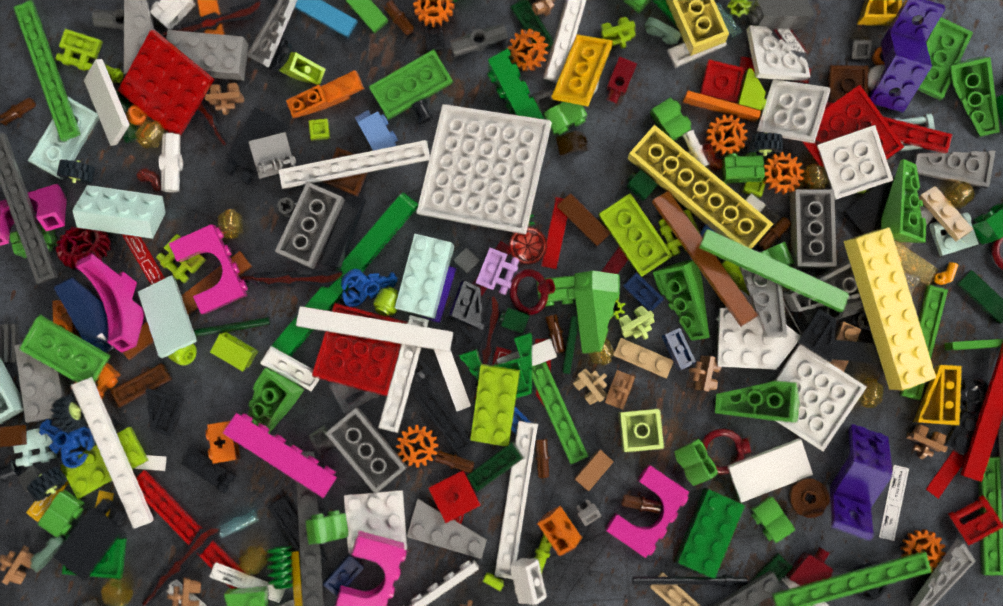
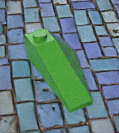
M980 56L950 65L952 85L978 135L985 136L1000 132L991 57Z
M905 159L900 160L882 216L881 229L890 228L894 242L925 243L926 219L921 216L920 207L923 206V201L919 200L917 192L920 188L917 165Z
M693 260L682 261L654 271L653 275L658 290L669 301L671 310H675L680 318V324L691 341L709 338L702 276Z
M598 271L575 273V299L581 348L584 354L602 352L608 333L607 326L610 317H613V307L620 294V275Z
M265 368L254 384L253 398L249 401L248 416L253 418L251 423L256 426L259 424L264 425L270 429L268 431L270 433L293 407L304 389L273 370Z
M773 381L716 394L715 413L791 423L798 422L800 402L797 383Z

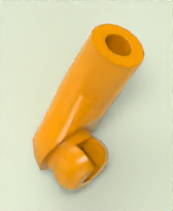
M949 262L946 271L935 274V283L944 285L952 282L958 264Z

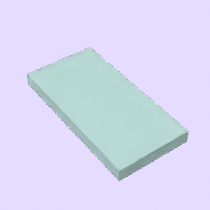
M69 97L68 100L81 135L65 142L61 141L52 119L28 159L32 164L63 180V177L57 176L59 161L61 159L75 160L99 120L96 112Z
M172 275L138 291L160 358H164L178 349L197 342L176 279Z

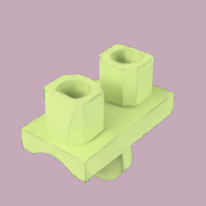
M643 306L634 311L637 319L631 321L628 315L619 318L622 335L625 339L633 335L635 339L642 336L646 340L648 338L647 332L652 330L650 324L655 322L652 311L648 312Z

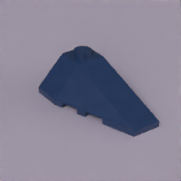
M72 277L55 285L54 289L82 339L105 353L115 348L107 342L109 328L103 302Z

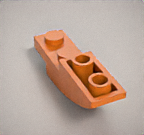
M354 70L323 86L317 85L286 100L292 117L297 118L350 99V95L363 90L364 87L358 72Z

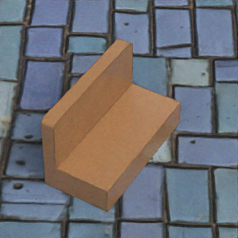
M598 449L576 474L574 479L589 491L614 461L603 453L602 450Z

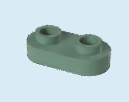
M649 17L644 24L649 34L661 37L667 44L677 43L681 37V34L676 29L656 18Z
M61 536L49 539L45 544L46 548L41 553L38 552L32 557L30 567L35 572L40 571L53 558L65 540Z

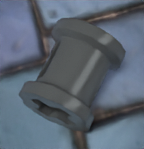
M284 197L278 201L277 207L284 216L291 217L296 203L292 199ZM285 205H286V206H289V205L291 206L290 209H285L284 207H285Z

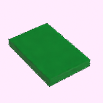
M118 538L90 574V577L123 578L127 538ZM63 565L62 574L76 575Z

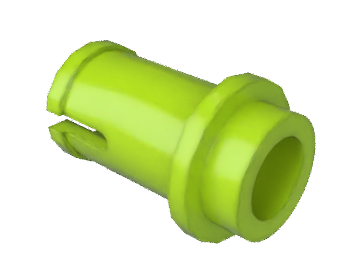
M105 64L111 81L120 83L124 78V73L121 69H114Z

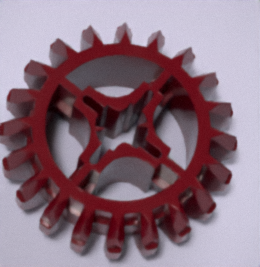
M71 226V229L69 231L65 230V234L60 235V240L56 242L58 247L55 249L58 253V258L65 266L72 270L78 269L76 265L79 260L91 254L102 261V257H107V252L110 251L109 235L105 231Z

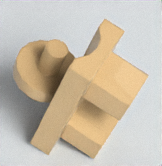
M585 368L573 382L578 390L585 386L589 388L590 392L584 397L590 405L597 401L601 402L607 396V393L603 390L607 386L603 380L607 377L605 373L601 376L596 371L590 374Z

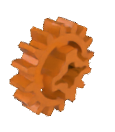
M415 0L417 2L413 3L414 8H416L414 10L415 15H419V21L424 20L426 26L429 22L432 23V27H435L437 22L442 26V20L448 22V16H453V11L451 10L454 9L453 0ZM424 1L425 6L423 7V10H422V9H421V5H422V2ZM444 2H446V9H445V11L443 10V7H442V6L444 5Z
M522 29L521 35L515 33L516 39H510V42L513 44L508 46V49L511 50L510 57H513L511 63H517L518 69L522 68L523 71H528V69L534 71L535 66L541 67L540 61H546L543 56L549 53L545 51V48L548 46V44L543 43L545 37L540 36V32H533L532 29H528L527 32ZM530 38H533L537 43H532ZM519 57H523L526 63L521 61Z
M724 114L721 116V120L716 117L714 123L711 122L709 124L711 129H707L706 134L710 136L706 138V141H711L708 147H715L714 153L721 151V156H723L726 152L727 154H733L734 151L737 154L740 151L739 148L743 149L745 146L743 142L747 141V137L744 135L748 130H743L745 123H738L739 117L733 120V115H730L726 119ZM730 130L728 138L723 141L725 134Z
M783 152L778 154V156L774 154L771 156V159L769 158L765 161L767 164L764 165V170L766 171L764 177H766V180L763 183L770 184L769 190L775 188L776 194L780 190L782 194H786L787 191L791 193L794 191V188L800 186L799 182L804 179L800 176V174L804 173V170L799 169L802 163H796L797 157L791 159V153H788L786 156H784Z
M419 425L415 426V430L409 426V432L402 431L401 433L404 437H398L397 439L401 442V444L396 446V448L401 449L398 456H404L402 462L409 460V466L416 463V467H419L421 462L426 466V460L433 461L434 459L431 455H437V451L434 450V448L439 446V444L434 443L437 436H431L432 430L426 432V426L422 430L419 429ZM418 433L417 438L413 440L408 439L411 434ZM425 436L429 439L430 446L426 445L424 441ZM418 441H420V445L422 446V448L425 449H418L417 451H415V446H413V444L410 443H417ZM405 446L409 447L410 456L407 454ZM422 452L428 454L422 459H417L418 454Z
M922 529L921 532L914 530V535L908 533L909 539L902 540L906 545L900 547V549L905 551L901 557L911 555L912 553H919L923 549L927 554L928 560H931L929 564L933 572L932 567L936 568L938 562L942 560L941 556L946 555L945 552H942V549L946 546L939 544L942 539L941 537H935L936 533L931 531L928 533V530Z

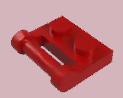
M984 495L978 497L977 501L964 508L948 513L949 518L968 546L1003 528V523ZM981 507L985 508L986 512L961 524L959 519Z

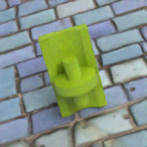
M627 17L620 18L617 21L618 26L612 27L611 23L602 24V39L612 40L613 46L619 44L621 49L626 48V42L635 37L634 21L630 22Z

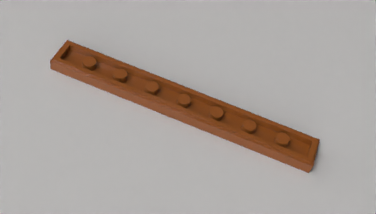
M667 191L653 199L652 203L739 326L742 327L758 316L717 257L699 248L702 240L701 235L671 193Z
M241 251L231 257L232 262H236L239 267V277L253 267ZM222 265L181 295L188 316L198 309L193 296L209 290L218 284L223 273ZM148 322L141 327L136 347L123 352L128 360L134 358L154 342Z

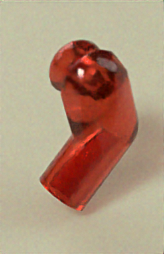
M710 143L703 145V151L710 168L713 170L721 169L723 161L716 158L712 145Z
M148 169L139 170L137 173L139 181H149L154 192L161 190V182L156 172Z

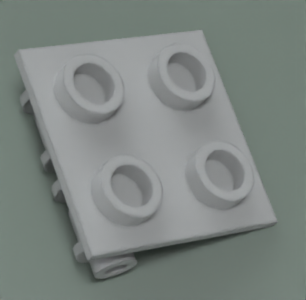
M285 132L248 142L259 179L279 174L280 169L295 167L296 159L291 154Z

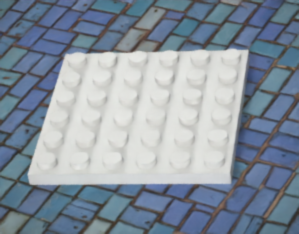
M443 104L416 213L428 217L526 234L552 122L544 119Z

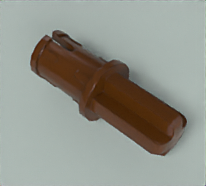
M393 1L387 2L384 10L391 16L393 23L397 24L406 35L412 33L414 27L405 17L406 14L401 12Z
M29 97L17 105L13 104L9 110L0 114V119H3L0 122L7 126L15 119L23 118L25 113L36 107L35 101Z
M782 217L773 228H769V232L758 242L759 247L765 251L776 240H780L781 235L792 225L787 218Z
M557 314L545 317L550 333L548 336H551L556 353L564 352L566 348L562 337L563 330L560 329Z
M548 439L535 440L538 478L549 477L548 459L550 457H548Z
M438 450L435 462L451 466V469L457 468L469 473L472 472L474 467L473 461L457 457V454L454 456Z
M623 495L621 502L624 507L639 509V512L644 510L657 514L660 513L661 508L658 507L661 506V501L645 499L644 496L639 498Z

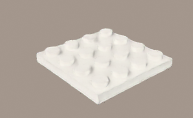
M798 344L774 380L797 383L800 402L798 422H776L821 451H824L866 389V386L801 344Z

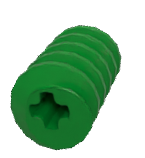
M279 546L267 550V553L272 554L267 560L273 562V564L267 566V568L272 569L273 572L267 574V576L273 578L272 581L268 582V585L274 586L273 589L293 587V583L288 582L293 579V576L287 574L293 571L292 567L287 566L292 563V559L287 558L292 555V552L286 550L292 546Z

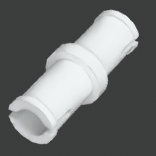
M694 130L682 135L689 148V154L703 166H708L709 163L702 150L703 146L699 144Z

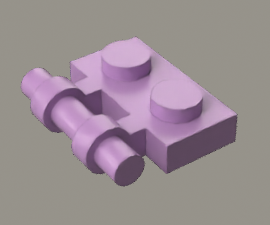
M489 248L476 284L494 290L495 285L499 284L501 285L499 293L506 295L508 289L511 288L514 273L518 271L519 259L512 257L511 262L507 263L505 260L508 254ZM502 268L507 269L504 279L499 278Z

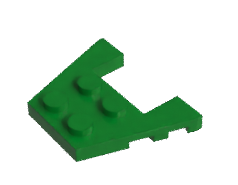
M532 332L514 338L520 357L491 365L520 370L516 398L532 394ZM477 349L460 354V359L465 362L469 371L479 381L482 363Z

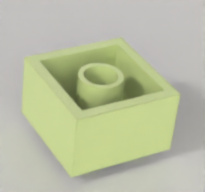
M660 409L618 412L623 452L664 448Z

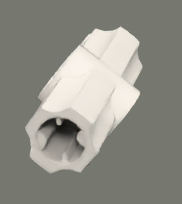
M166 133L162 136V154L159 156V168L162 171L161 191L179 192L180 171L183 168V160L180 155L181 136L179 134Z

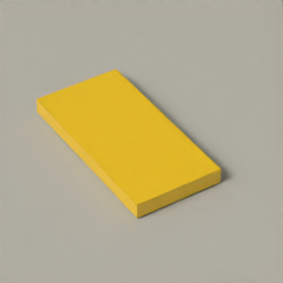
M577 34L553 91L552 99L589 106L612 48V40Z

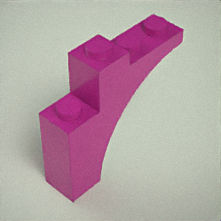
M93 254L79 260L76 267L91 281L104 304L109 328L107 342L121 353L136 347L145 316L143 308L132 300L137 282L124 272L117 274Z

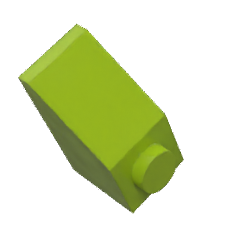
M291 52L289 59L279 71L294 79L317 86L321 83L325 68L296 52Z
M748 68L743 77L737 104L757 110H764L767 99H764L766 92L758 78H756L754 71Z

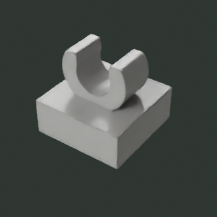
M585 500L588 505L587 508L581 509L579 505L577 506L579 511L577 514L585 527L602 516L594 503L591 504L589 500Z

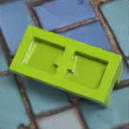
M228 332L219 334L210 353L242 372L247 367H250L256 354L259 352Z

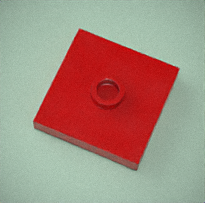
M708 59L700 94L737 104L745 68Z
M464 471L429 487L445 523L481 506Z

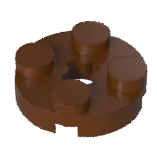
M804 478L790 487L789 502L797 514L807 518H816L825 512L824 510L830 502V495L826 486L812 478ZM807 493L814 496L811 499V503L805 500Z

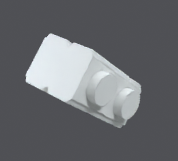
M160 0L152 5L150 13L170 30L196 4L193 0Z
M521 558L510 565L515 593L519 603L536 605L547 598L538 559Z

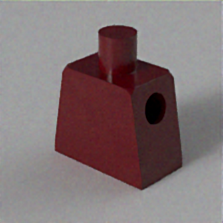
M619 56L607 86V90H610L607 101L617 104L620 95H625L637 63ZM616 81H621L622 86L616 85Z
M820 547L814 557L806 552L802 553L785 577L800 586L830 578L833 569L824 564L830 553Z

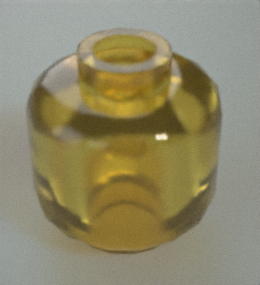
M149 120L144 121L135 132L136 141L146 149L156 148L162 141L163 134H165L162 130V125L155 120L153 122Z
M818 164L808 165L801 175L804 178L802 180L804 189L825 190L829 184L825 168L818 166Z
M957 181L945 190L944 196L955 209H961L974 199L975 193L970 184L965 181Z
M227 209L218 216V227H220L224 238L235 239L243 232V218L240 213L233 209Z
M606 338L602 352L588 353L594 364L604 366L612 361L611 358L615 352L609 339Z
M866 378L865 381L860 382L866 386V389L858 399V402L863 407L876 408L883 401V385L874 378Z
M249 546L240 555V564L238 566L249 576L251 574L257 575L268 564V560L265 557L268 553L261 546H258V548Z
M118 579L108 581L101 590L103 602L111 606H125L133 597L130 583Z

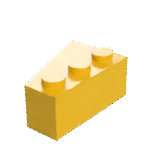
M865 0L857 25H891L902 6V0Z
M937 365L934 368L936 378L929 381L913 422L959 425L961 366Z

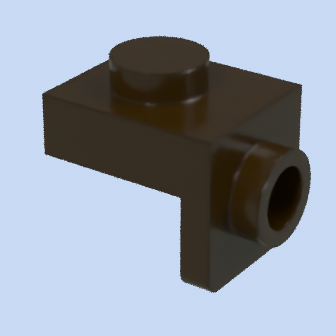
M573 131L556 137L560 156L577 151H587L588 140L583 132Z

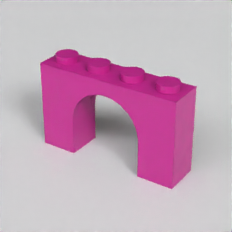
M58 183L28 192L34 212H37L36 218L46 232L65 226L67 197ZM7 200L0 201V246L9 243L10 230L15 223Z
M213 224L169 243L176 260L179 262H183L201 253H212L222 264L223 273L218 284L209 290L193 296L201 314L210 313L247 296L246 291L248 290L245 281L240 280L238 265L236 262L233 263L230 258L232 252L229 246L224 245L222 230Z
M648 464L637 481L652 490L661 501V514L657 521L650 526L638 527L615 513L605 527L607 532L645 558L653 554L656 549L655 543L659 538L662 539L665 536L667 525L669 522H674L678 515L677 510L680 506L683 507L689 499L687 496L689 492Z
M358 530L352 555L378 563L383 568L385 577L378 587L369 591H361L341 585L335 606H389L387 601L388 598L392 599L395 590L393 583L394 580L399 578L401 571L399 568L400 562H404L407 550H404V542Z

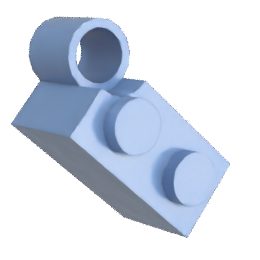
M367 110L355 117L373 151L397 146L395 142L398 140L393 131H388L386 125L389 123L384 114L380 115L377 111L371 115Z

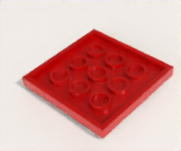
M150 30L118 92L167 132L181 136L213 83L214 78L156 30Z
M858 85L824 110L815 143L801 141L826 177L827 174L817 148L819 144L875 125L886 160L904 148V145L861 85Z
M334 303L332 312L408 324L406 321ZM326 331L312 377L387 397L402 344Z

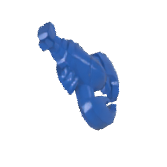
M359 269L349 270L344 274L341 281L343 301L348 307L359 306L368 295L370 299L375 298L379 289L388 285L394 287L395 283H397V276L394 272H391L388 277L379 276V273H369V276H365ZM347 285H348V288H351V287L354 286L355 289H356L357 291H359V293H357V292H355V291H353V290H348V293H349L350 295L347 296V295H346V292H345L344 290H346V286H347Z
M46 419L39 427L41 435L47 433L53 440V443L49 445L53 452L58 453L61 448L63 465L68 468L81 466L88 456L86 453L83 454L82 451L71 453V450L79 448L80 443L84 448L87 446L86 450L88 451L94 447L95 439L89 426L85 425L82 428L67 433L57 426H52V420Z

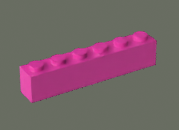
M245 413L242 415L235 414L223 434L323 498L337 479L334 476L335 471L327 466L324 469L317 465L319 461L310 455L308 458L301 455L302 450L295 445H292L290 448L284 444L286 440L276 434L273 437L268 433L270 429L264 425L259 424L256 426L251 423L253 418Z

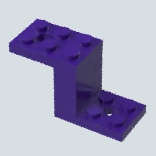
M929 0L904 1L881 41L885 69L868 96L875 105L904 113L932 67L926 41L944 13L945 5ZM914 16H923L919 21H912ZM895 87L900 89L896 93L889 92Z
M851 424L848 429L850 455L830 485L831 524L833 528L871 540L874 536L871 507L893 476L889 438L882 433H876L865 427Z

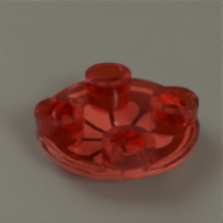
M528 227L526 234L514 232L509 242L511 255L519 259V262L522 264L537 263L546 253L547 239L540 230L534 227Z

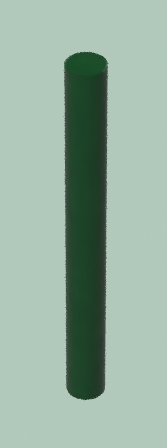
M266 317L194 329L193 331L195 337L265 326L270 325V318Z

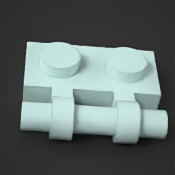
M40 428L26 431L27 445L13 446L14 453H23L22 458L15 460L17 467L23 465L25 467L32 466L36 462L45 463L49 462L50 459L57 458V453L49 452L48 446L53 443V440L47 433L41 435L39 433ZM40 448L39 454L32 455L31 450Z

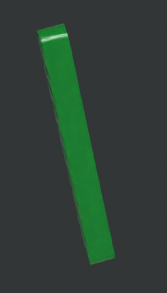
M404 192L401 193L346 257L341 269H336L342 271L343 274L338 273L330 276L326 282L336 281L329 288L321 287L305 307L330 311L334 303H337L342 297L341 281L344 274L352 269H359L363 273L414 213L418 203ZM298 315L272 344V347L290 357L314 330L297 327Z

